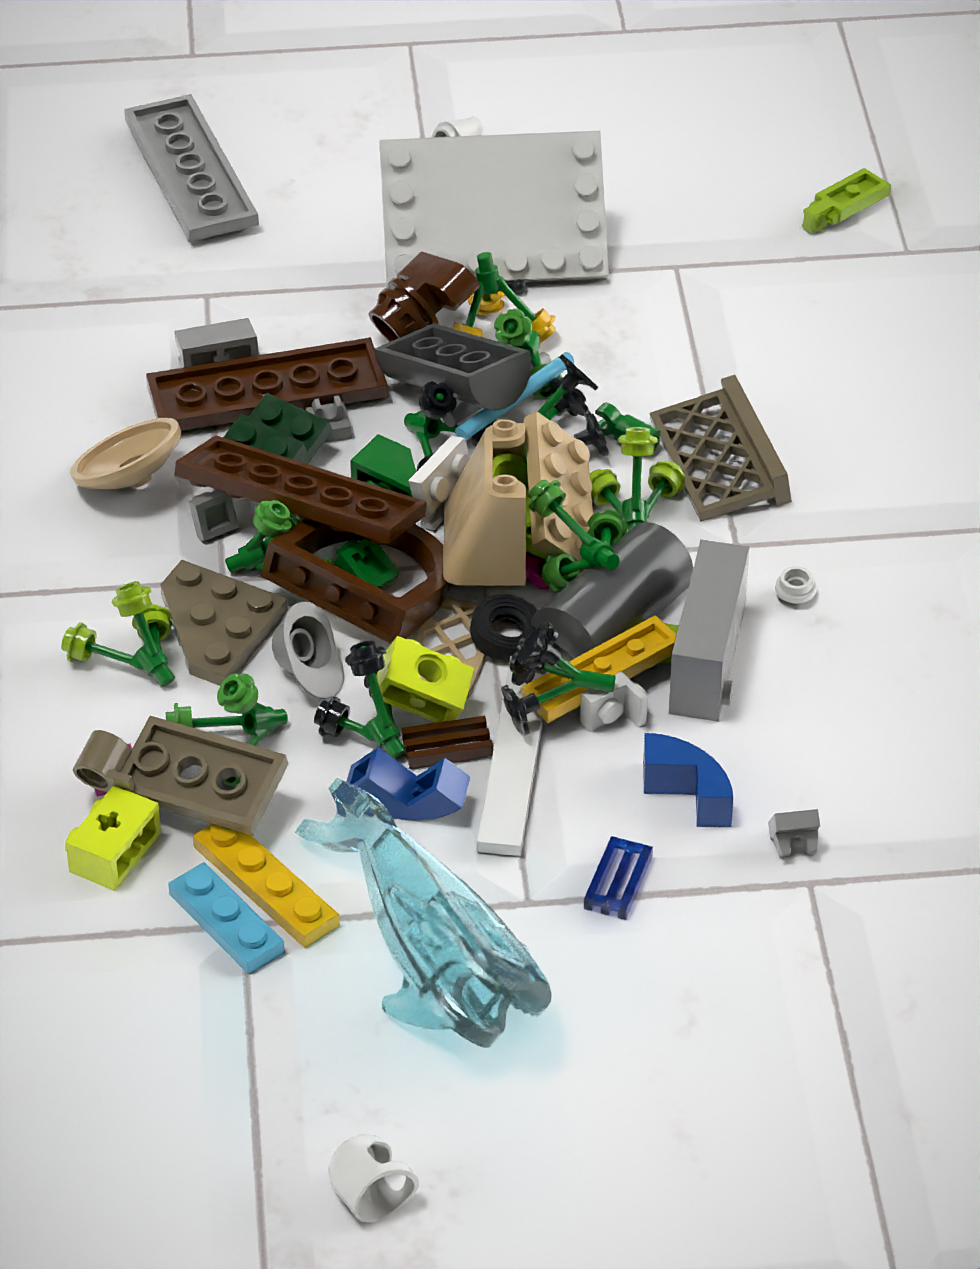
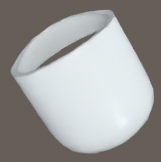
M369 1134L357 1135L343 1142L332 1155L328 1168L330 1182L334 1190L355 1217L362 1222L377 1221L400 1209L414 1196L419 1187L418 1177L412 1169L403 1161H391V1147L380 1137ZM401 1174L406 1176L404 1186L398 1191L393 1190L387 1183L385 1175ZM368 1187L371 1201L363 1194Z

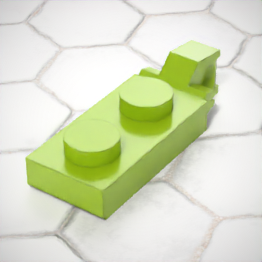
M863 168L816 193L814 201L803 210L804 219L802 227L810 233H815L825 229L828 222L832 225L837 224L889 196L891 184Z

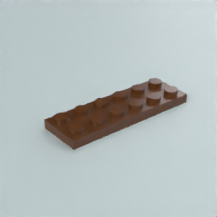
M371 337L146 373L147 387L156 419H175L181 431L232 423L236 421L240 414L249 417L266 393L303 410H306L307 407H312L314 399H319L321 405L334 403V396H339L344 404L388 397V384L383 371L379 368L376 361L375 347Z
M217 435L175 462L174 476L189 480L194 486L211 487L224 491V494L231 498H245L259 504L262 501L276 500L283 503L289 512L295 514V517L300 520L317 521L329 525L337 532H351L367 537L369 542L374 544H390L425 517L426 501Z

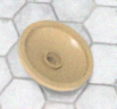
M157 418L120 430L83 453L71 467V477L75 484L88 489L116 490L128 486L131 488L143 486L152 479L151 475L166 463L177 447L181 436V428L175 419Z

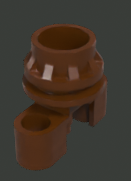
M420 252L397 274V278H392L388 282V288H384L378 294L377 305L368 315L377 330L391 342L433 323L439 325L436 314L442 308L456 311L480 288L476 277L464 265L429 253Z

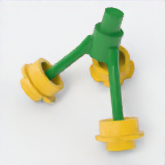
M490 252L478 254V268H476L475 272L480 288L468 298V303L471 307L466 323L454 322L453 329L482 337L484 330L473 327L477 313L488 315L489 313L499 312L504 306L502 299L506 295L517 309L523 311L524 316L531 320L532 330L540 335L539 342L542 343L548 339L556 330V327L553 325L556 317L549 315L545 309H541L534 314L513 292L504 278L499 276L498 266L493 264L492 254Z

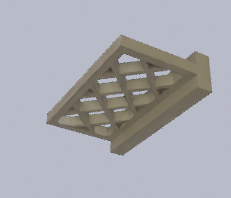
M735 374L721 379L722 389L649 413L653 427L661 430L660 441L670 461L679 465L685 475L684 489L700 522L773 498L776 506L792 502L788 473ZM718 404L721 408L716 417L701 414L703 409ZM673 419L684 420L679 429L664 426L663 423ZM694 423L709 427L704 436L689 432ZM718 430L734 433L729 442L714 439ZM682 442L697 445L692 454L680 452L677 449ZM706 448L722 452L716 461L701 457ZM731 454L747 458L742 467L726 463ZM694 467L710 470L705 479L689 476ZM719 473L735 477L729 486L714 482ZM744 479L760 483L761 487L750 491L739 489ZM707 492L722 496L720 501L705 506L702 503V499Z

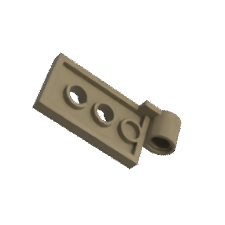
M150 715L132 750L125 741L110 732L103 730L93 731L72 771L81 782L92 788L108 792L115 785L157 802L161 809L253 836L289 763L285 754ZM193 765L202 767L201 772L194 778L184 779L180 777L182 771ZM230 777L241 779L240 784L232 790H222L219 788L222 781Z

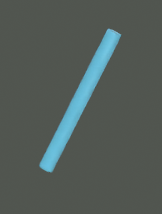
M563 353V355L566 358H568L573 364L575 363L574 358L570 353ZM559 357L530 376L526 389L514 404L502 410L484 408L455 429L457 437L465 438L466 441L488 424L566 371L564 363Z

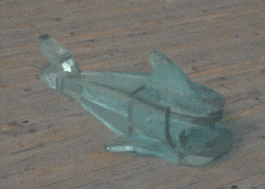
M336 778L328 788L337 807L334 819L329 823L304 819L295 830V833L324 849L336 852H359L367 890L378 927L392 958L403 974L401 989L396 994L386 995L383 998V1011L403 1023L423 1029H452L466 1040L483 1048H489L503 1033L506 1027L507 1009L510 1004L515 1009H521L524 1014L529 1013L531 1016L536 1015L537 1017L542 1014L551 1002L552 992L545 975L531 957L528 947L517 939L496 912L471 887L395 824L391 813L379 799L347 781Z

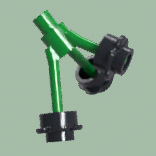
M434 381L426 383L422 387V394L419 396L421 411L415 414L408 413L404 418V425L416 434L424 453V458L417 465V471L433 455L429 439L437 437L441 431L455 433V429L460 426L456 424L453 427H449L440 419L446 417L447 413H452L457 405V400L453 397V391L443 382L436 384ZM494 420L472 436L473 447L476 448L486 428L493 425L497 420Z
M374 641L360 642L350 648L351 654L345 658V663L351 667L354 676H365L364 686L369 689V695L374 701L377 711L376 717L371 719L365 726L348 719L350 706L341 703V700L334 696L329 702L323 700L320 703L314 716V724L320 726L318 732L321 736H325L327 733L338 737L344 728L359 733L369 741L375 740L379 748L384 747L387 754L396 759L403 755L406 750L398 739L401 734L394 723L392 705L383 701L376 677L378 671L386 666L383 657L386 654V649L382 646L376 648Z

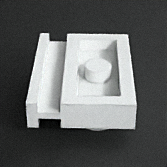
M451 435L408 480L413 498L427 502L425 517L420 522L421 528L435 530L444 520L445 502L470 458L465 438Z

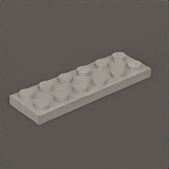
M192 94L124 109L125 121L189 242L259 226L258 213Z

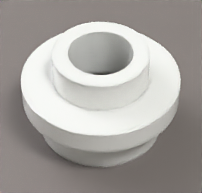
M792 566L781 572L775 583V591L786 602L794 604L804 603L814 597L816 582L809 570L799 566Z

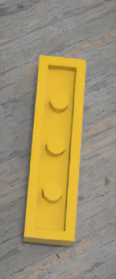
M654 615L569 661V663L579 670L615 675L622 671L630 679L672 656L677 634ZM547 673L522 687V698L532 693L537 696L571 681V679ZM577 687L541 703L540 709L535 710V712L549 723L580 706L581 693L589 688Z
M210 824L193 835L194 848L304 948L340 926L339 913L251 835Z

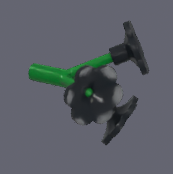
M544 622L538 630L532 631L527 638L523 637L518 642L516 653L511 657L509 664L510 671L513 672L511 681L517 686H521L523 683L528 684L534 679L535 672L542 675L549 672L571 679V681L537 696L532 693L521 699L512 688L510 689L507 685L501 687L506 710L511 716L517 731H521L524 736L530 733L527 714L540 709L541 703L577 687L613 692L615 686V675L579 670L563 659L561 652L553 647L558 638V631L549 622Z

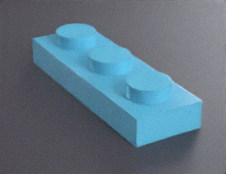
M205 862L168 883L169 895L247 974L252 973L285 953L284 940Z

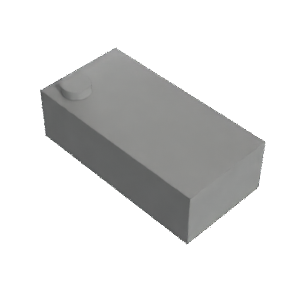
M700 539L672 651L669 714L719 722L722 705L730 706L734 681L728 679L746 604L749 546Z

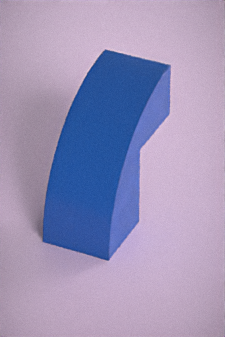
M644 733V794L695 795L696 827H731L733 790L730 780L721 765L707 752L687 741L668 735Z
M377 747L351 765L342 797L364 810L381 816L401 820H430L450 815L463 808L471 777L446 758H443L417 776Z

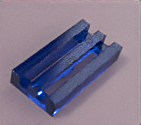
M611 836L584 897V909L592 911L594 906L600 907V914L608 916L612 910L618 912L619 919L626 920L653 857V846ZM618 849L624 850L625 852L606 896L600 895ZM635 853L640 854L621 900L616 899Z

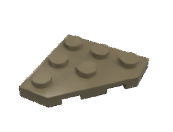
M181 560L160 584L162 599L165 607L172 613V627L179 646L182 647L189 674L219 686L226 677L240 671L288 611V600L283 596L185 560Z

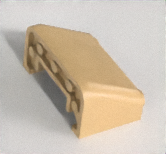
M503 419L495 421L493 425L486 428L445 502L443 577L451 584L462 586H526V487L516 477L511 475H499L493 478V458L496 456L510 453L525 458V423H516L512 420Z

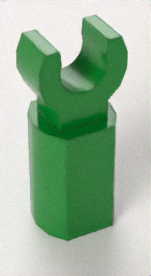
M604 402L595 410V414L602 417L598 424L604 435L612 434L614 435V440L618 441L620 436L626 435V428L650 429V435L658 439V443L654 444V451L658 447L661 430L629 414L622 415L610 403Z

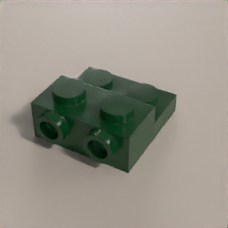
M266 393L250 416L247 417L240 414L223 438L308 464L332 432V427L329 421Z

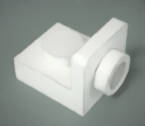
M622 671L615 674L613 692L588 689L581 693L580 723L591 732L604 724L614 722L619 716L624 714L637 727L646 724L648 697L645 690L639 684L633 683Z

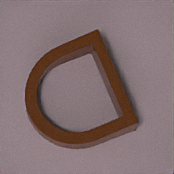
M302 521L288 532H284L270 540L261 572L262 578L390 644L397 636L407 639L431 618L441 607L449 586V582L443 577V544L431 533L416 524L390 544H385L399 549L412 557L423 568L427 576L426 580L401 597H395L313 555L318 550L335 543L352 539L361 541L366 538L351 532L342 533L334 531L329 525L317 521Z

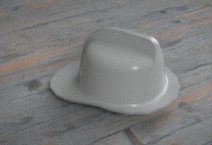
M303 601L292 605L286 612L283 622L274 631L272 637L274 658L283 669L295 677L305 692L320 699L334 697L342 688L344 675L330 621L323 610L313 603Z

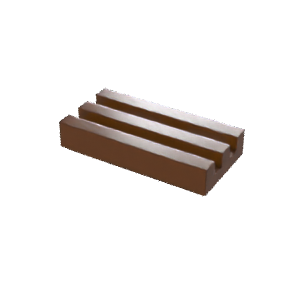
M485 716L401 728L402 742L406 750L405 754L409 769L434 765L443 758L448 759L450 762L491 757L493 755L494 746L492 740H490L489 728H487Z

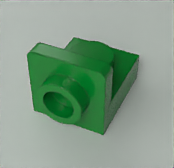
M367 537L360 542L352 539L336 551L338 557L333 565L380 589L396 580L400 574L379 544L369 542Z

